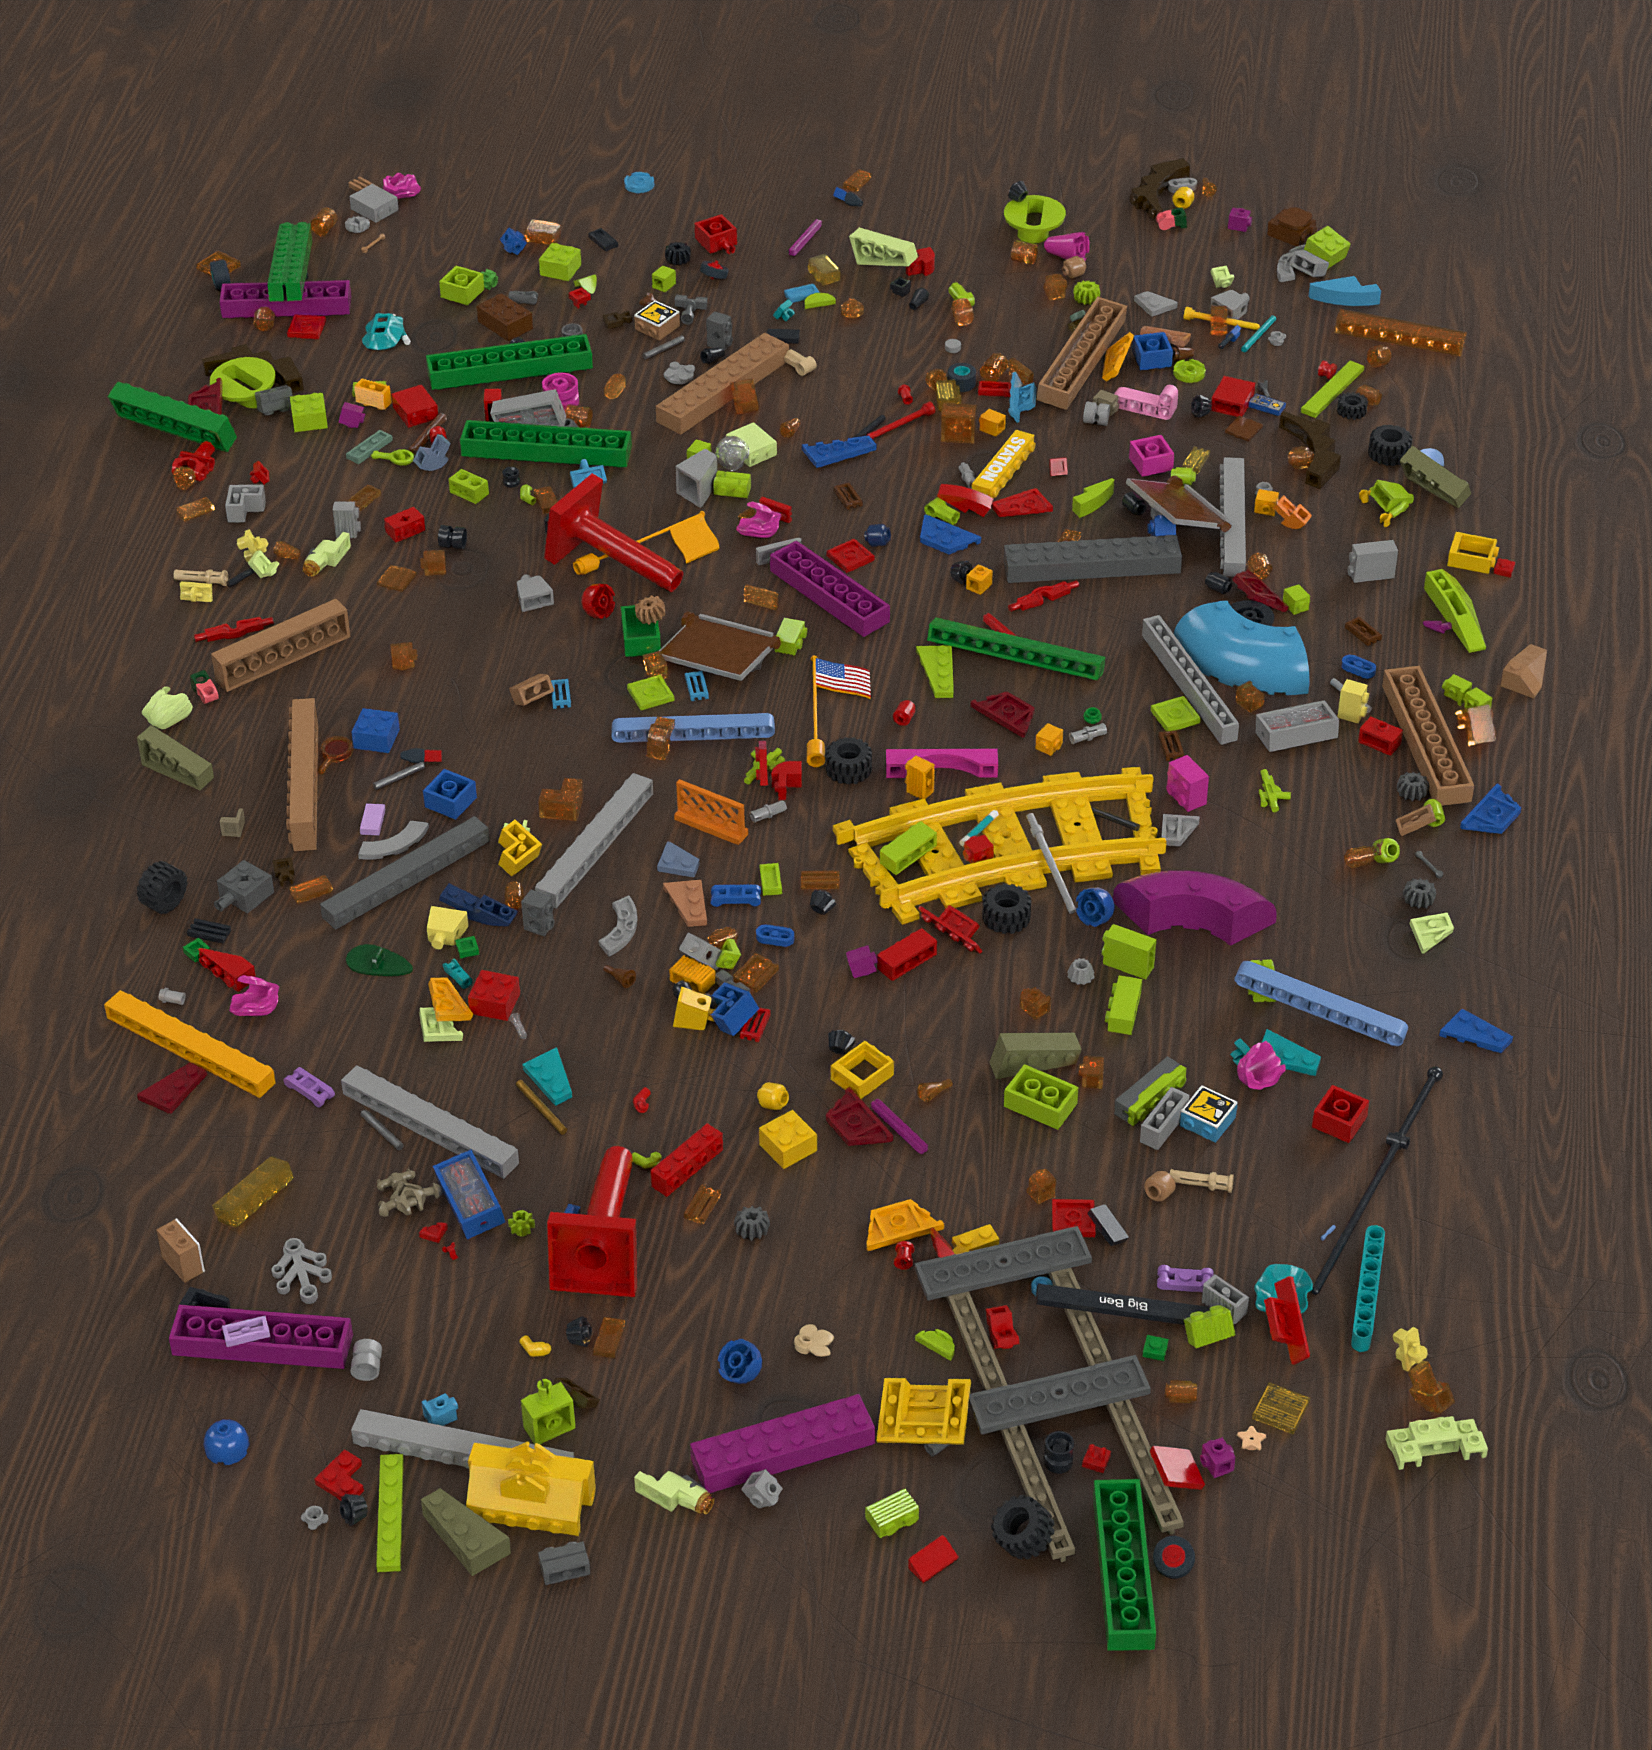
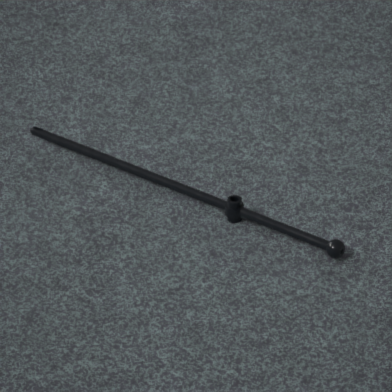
M1433 1066L1428 1069V1079L1399 1132L1388 1133L1386 1144L1391 1146L1316 1279L1312 1294L1317 1295L1323 1287L1395 1154L1402 1148L1408 1149L1410 1137H1406V1134L1435 1082L1442 1079L1443 1072L1441 1068Z

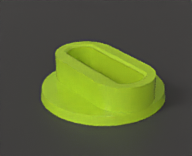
M1028 195L1021 202L1012 200L1004 208L1006 222L1017 229L1019 239L1027 243L1045 241L1048 238L1049 231L1059 227L1066 215L1065 208L1061 203L1052 198L1039 195ZM1037 212L1042 214L1040 225H1027L1029 213Z
M236 358L223 363L214 370L210 377V385L217 382L215 379L221 378L223 381L222 399L237 402L247 408H257L255 392L271 389L275 381V370L270 363L260 358ZM237 378L255 390H249L233 379Z

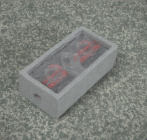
M556 389L493 401L490 413L494 422L564 427L566 414Z
M1325 700L1256 714V734L1269 752L1338 738L1339 719Z

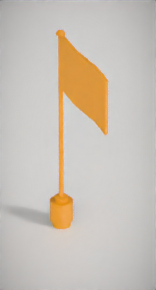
M700 511L695 516L637 540L638 543L670 531L674 543L685 558L686 564L719 549L718 540L705 521L704 511ZM589 553L576 559L573 563V568L578 575H585L598 569L600 560L609 556L605 554L598 557L593 553Z

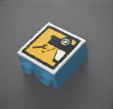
M1201 1086L1181 1110L1180 1126L1216 1143L1236 1118L1238 1102L1205 1086Z

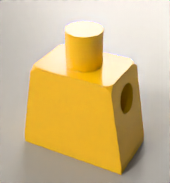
M681 987L673 1027L704 1030L707 1020L714 1021L711 1014L715 1009L710 1008L711 997Z

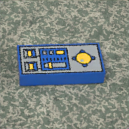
M1255 394L1249 401V407L1279 416L1285 409L1286 403Z

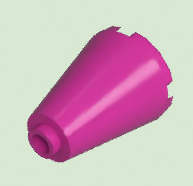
M1078 232L1049 237L1045 241L1044 247L1048 253L1063 259L1079 256L1086 261L1085 254L1089 253L1090 243L1088 236L1084 235L1086 233Z

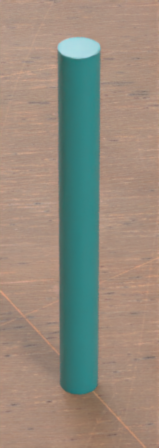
M1274 315L1241 347L1242 352H1246L1276 321Z

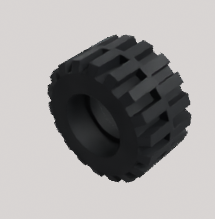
M1389 424L1376 427L1370 434L1368 449L1370 458L1386 466L1401 465L1400 459L1412 446V435L1405 428Z
M854 737L839 738L831 742L826 750L827 775L832 777L833 781H838L841 784H857L859 781H864V778H868L872 772L871 747L868 746L867 742Z
M165 861L153 863L152 866L150 865L144 871L143 876L139 880V885L137 886L139 902L160 914L169 913V911L174 910L180 904L186 893L188 885L187 875H185L184 871Z
M1006 883L995 885L994 888L991 887L985 892L982 905V919L989 929H994L997 933L1002 932V934L1010 932L1012 934L1027 927V923L1030 922L1031 897L1026 890H1023L1020 886L1016 887L1015 884L1007 885Z
M1019 1495L1018 1498L1013 1496L1010 1497V1501L1005 1500L1002 1502L1003 1506L996 1509L998 1513L993 1515L992 1518L994 1521L991 1524V1529L994 1531L992 1533L993 1538L996 1539V1542L1004 1550L1018 1559H1023V1557L1031 1559L1032 1555L1035 1557L1040 1555L1039 1552L1041 1550L1045 1551L1047 1549V1543H1051L1052 1539L1050 1537L1055 1532L1052 1528L1055 1525L1054 1520L1051 1519L1052 1515L1037 1500L1030 1496ZM1029 1520L1026 1529L1020 1534H1017L1019 1526L1023 1522Z

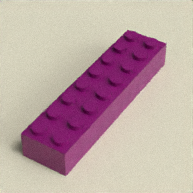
M350 280L305 281L303 296L300 301H287L286 285H283L284 301L269 302L268 282L222 284L220 296L222 318H263L268 316H294V314L324 316L350 314Z
M797 540L770 554V571L861 636L865 637L890 622L889 604Z
M179 1305L169 1336L172 1355L344 1369L353 1331L351 1318ZM266 1316L270 1337L230 1347L226 1346L222 1326Z
M860 1394L690 1443L691 1461L701 1485L709 1494L745 1483L752 1473L767 1470L772 1475L875 1444V1426Z

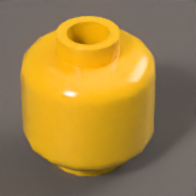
M1184 186L1177 189L1173 195V204L1177 208L1183 207V209H1187L1194 200L1193 191Z
M767 1082L758 1090L757 1098L761 1107L781 1110L788 1103L789 1094L783 1085Z

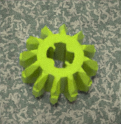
M1084 280L1077 282L1073 290L1074 298L1078 303L1091 305L1097 297H1100L1099 285L1095 282Z

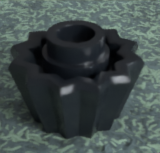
M1018 181L1010 187L1009 199L1021 202L1026 198L1029 192L1023 181Z
M1202 395L1193 397L1191 410L1194 417L1199 418L1208 415L1212 409L1211 401Z
M969 561L955 562L950 568L951 577L960 584H966V576L972 570V564Z
M814 890L812 892L810 908L816 913L825 915L836 906L835 899L832 898L829 892Z
M832 1030L828 1033L829 1050L836 1054L845 1055L856 1042L855 1037L845 1030Z
M581 1316L567 1324L566 1335L569 1343L587 1347L590 1344L593 1331L587 1318Z
M345 1494L341 1497L339 1510L346 1524L353 1526L367 1516L368 1506L364 1497Z

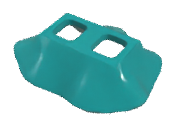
M377 313L366 324L367 334L362 338L364 346L374 350H385L394 347L404 331L403 318L393 314ZM379 318H388L386 322H378ZM377 328H385L384 332L375 333Z
M1272 1264L1266 1267L1254 1286L1257 1294L1256 1308L1266 1312L1264 1300L1269 1297L1277 1298L1274 1283L1291 1276L1294 1278L1301 1314L1304 1313L1308 1307L1307 1293L1313 1289V1283L1308 1273L1293 1265Z

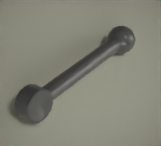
M1421 851L1415 853L1417 858L1423 860L1436 873L1435 876L1437 878L1443 877V872L1437 870L1423 856Z

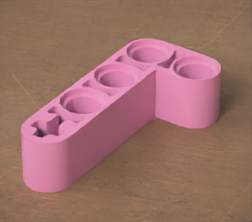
M1166 385L1160 396L1125 387H1120L1115 392V395H1118L1119 409L1168 420L1177 408L1178 389L1173 385Z

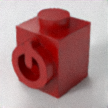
M985 834L972 836L964 842L963 856L970 864L994 858V845Z

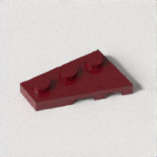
M188 1063L138 1093L137 1098L139 1101L171 1114L207 1076V1071L193 1063Z

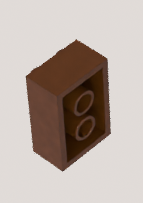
M502 293L477 305L478 322L508 342L533 329L532 313Z

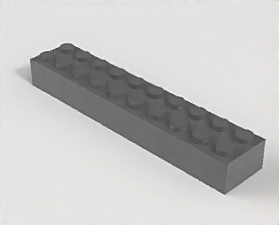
M1177 535L1004 545V566L1008 583L1181 573L1182 555Z

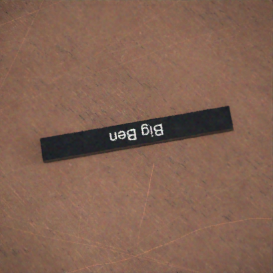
M1038 1283L1036 1288L1037 1305L1184 1325V1319L1189 1318L1193 1312L1200 1311L1204 1313L1209 1311V1307L1040 1283Z

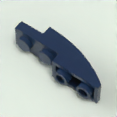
M450 883L439 897V901L456 908V910L466 911L469 920L482 924L509 926L518 914L517 910L486 895L479 898Z

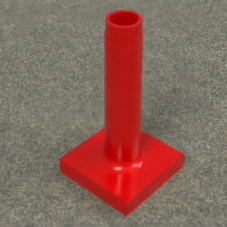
M590 474L550 508L544 559L554 565L584 541L669 592H673L680 585L684 575L682 570L598 518L603 479L595 474Z
M612 1146L606 1150L601 1161L586 1215L550 1212L547 1221L550 1290L635 1297L637 1290L636 1219L619 1218L632 1169L633 1157L628 1149L621 1146Z

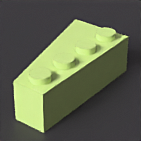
M858 228L849 236L858 265L909 266L918 258L915 244L863 228Z

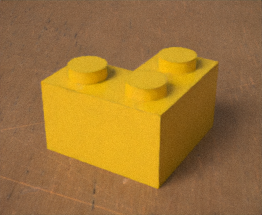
M514 820L501 831L498 842L505 850L501 854L498 865L510 876H514L538 857L542 843L518 821Z

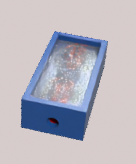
M472 1150L433 1166L438 1183L443 1188V1193L466 1239L506 1222L502 1209Z

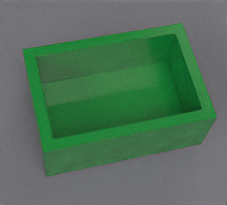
M635 605L621 606L625 657L655 655L661 649L658 620L650 625L648 623L642 624L636 617Z

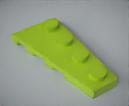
M916 646V653L920 657L921 665L925 669L926 677L929 679V684L935 698H953L952 646Z

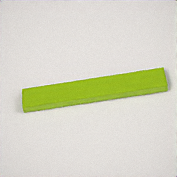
M1349 361L1301 408V413L1316 418L1364 371V366Z

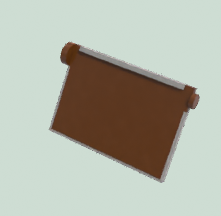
M1178 476L1170 477L1166 483L1127 478L1126 484L1143 497L1153 509H1157L1173 524L1216 528L1222 532H1227L1231 529L1232 525L1228 523L1229 518L1188 484L1183 485L1182 479Z
M687 611L681 619L682 628L656 653V657L742 681L772 649H779L781 640L779 637L773 636V632L704 614L697 616Z

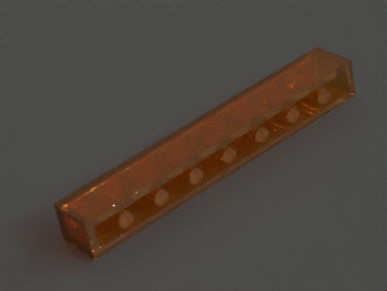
M1340 309L1335 326V333L1461 357L1467 339V332Z

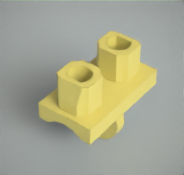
M249 529L245 531V536L237 539V545L240 550L249 549L244 551V557L249 562L256 551L261 550L262 553L267 551L268 541L265 538H254Z
M180 582V600H190L191 602L213 601L212 584Z
M1414 1327L1408 1331L1399 1329L1393 1334L1394 1342L1399 1344V1348L1395 1352L1396 1358L1402 1361L1403 1370L1408 1372L1412 1365L1422 1363L1423 1359L1427 1357V1349L1420 1345L1418 1329Z

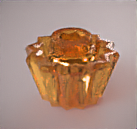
M943 369L930 370L925 375L926 384L934 391H940L947 384L946 372H943Z
M180 466L176 467V470L173 471L174 483L182 490L188 489L196 481L193 469Z

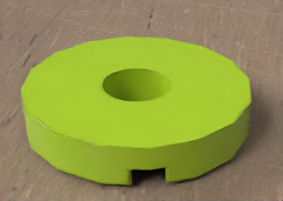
M1189 359L1186 362L1185 360L1177 362L1173 370L1175 378L1186 383L1198 382L1205 377L1206 373L1204 364L1194 359Z

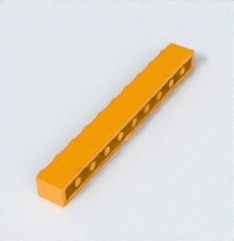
M120 990L104 1004L109 1020L206 1069L258 1098H261L276 1084L274 1070L270 1066L258 1062L253 1057H248L239 1050L233 1049L224 1042L210 1037L207 1033L196 1030L193 1026L181 1022L176 1017L167 1015L162 1010L150 1006L147 1002L140 1001L131 994Z

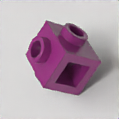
M1223 1437L1210 1440L1202 1445L1200 1460L1203 1467L1208 1468L1213 1478L1234 1471V1451L1231 1445H1227Z

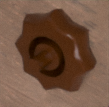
M646 293L645 297L639 301V304L647 306L654 300L659 301L654 297L653 293Z

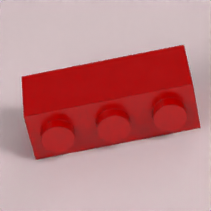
M921 928L877 954V969L891 981H894L937 955V940Z

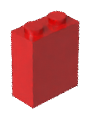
M1224 376L1212 396L1211 411L1243 417L1249 407V401L1254 396L1255 383Z
M422 384L391 394L393 408L408 428L432 421L438 415L437 404Z

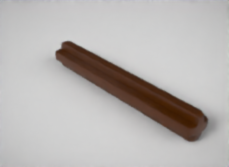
M439 413L408 450L416 455L419 447H423L430 439V430L435 426L441 427L447 420L446 415Z

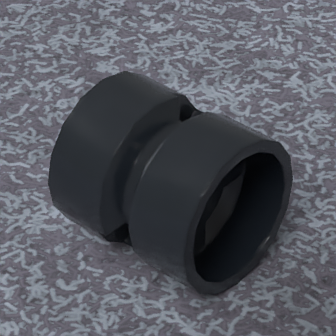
M448 525L440 526L438 533L439 547L450 548L452 546L454 549H465L467 542V529L465 527L456 526L453 529L452 526Z
M1052 1432L1045 1439L1044 1465L1050 1472L1055 1474L1069 1471L1073 1466L1074 1440L1066 1432Z

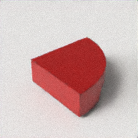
M438 1222L437 1225L426 1226L419 1232V1237L439 1243L447 1231L448 1225L447 1223Z

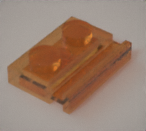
M755 953L733 975V981L735 983L741 982L748 988L754 989V992L757 993L779 970V964H773L771 960Z

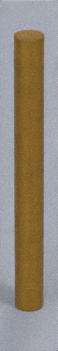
M518 1080L516 1086L561 1135L565 1134L567 1128L522 1080Z

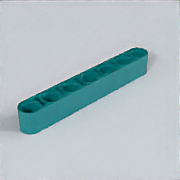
M1378 1225L1369 1226L1365 1233L1351 1339L1352 1348L1359 1352H1365L1370 1349L1385 1239V1230Z

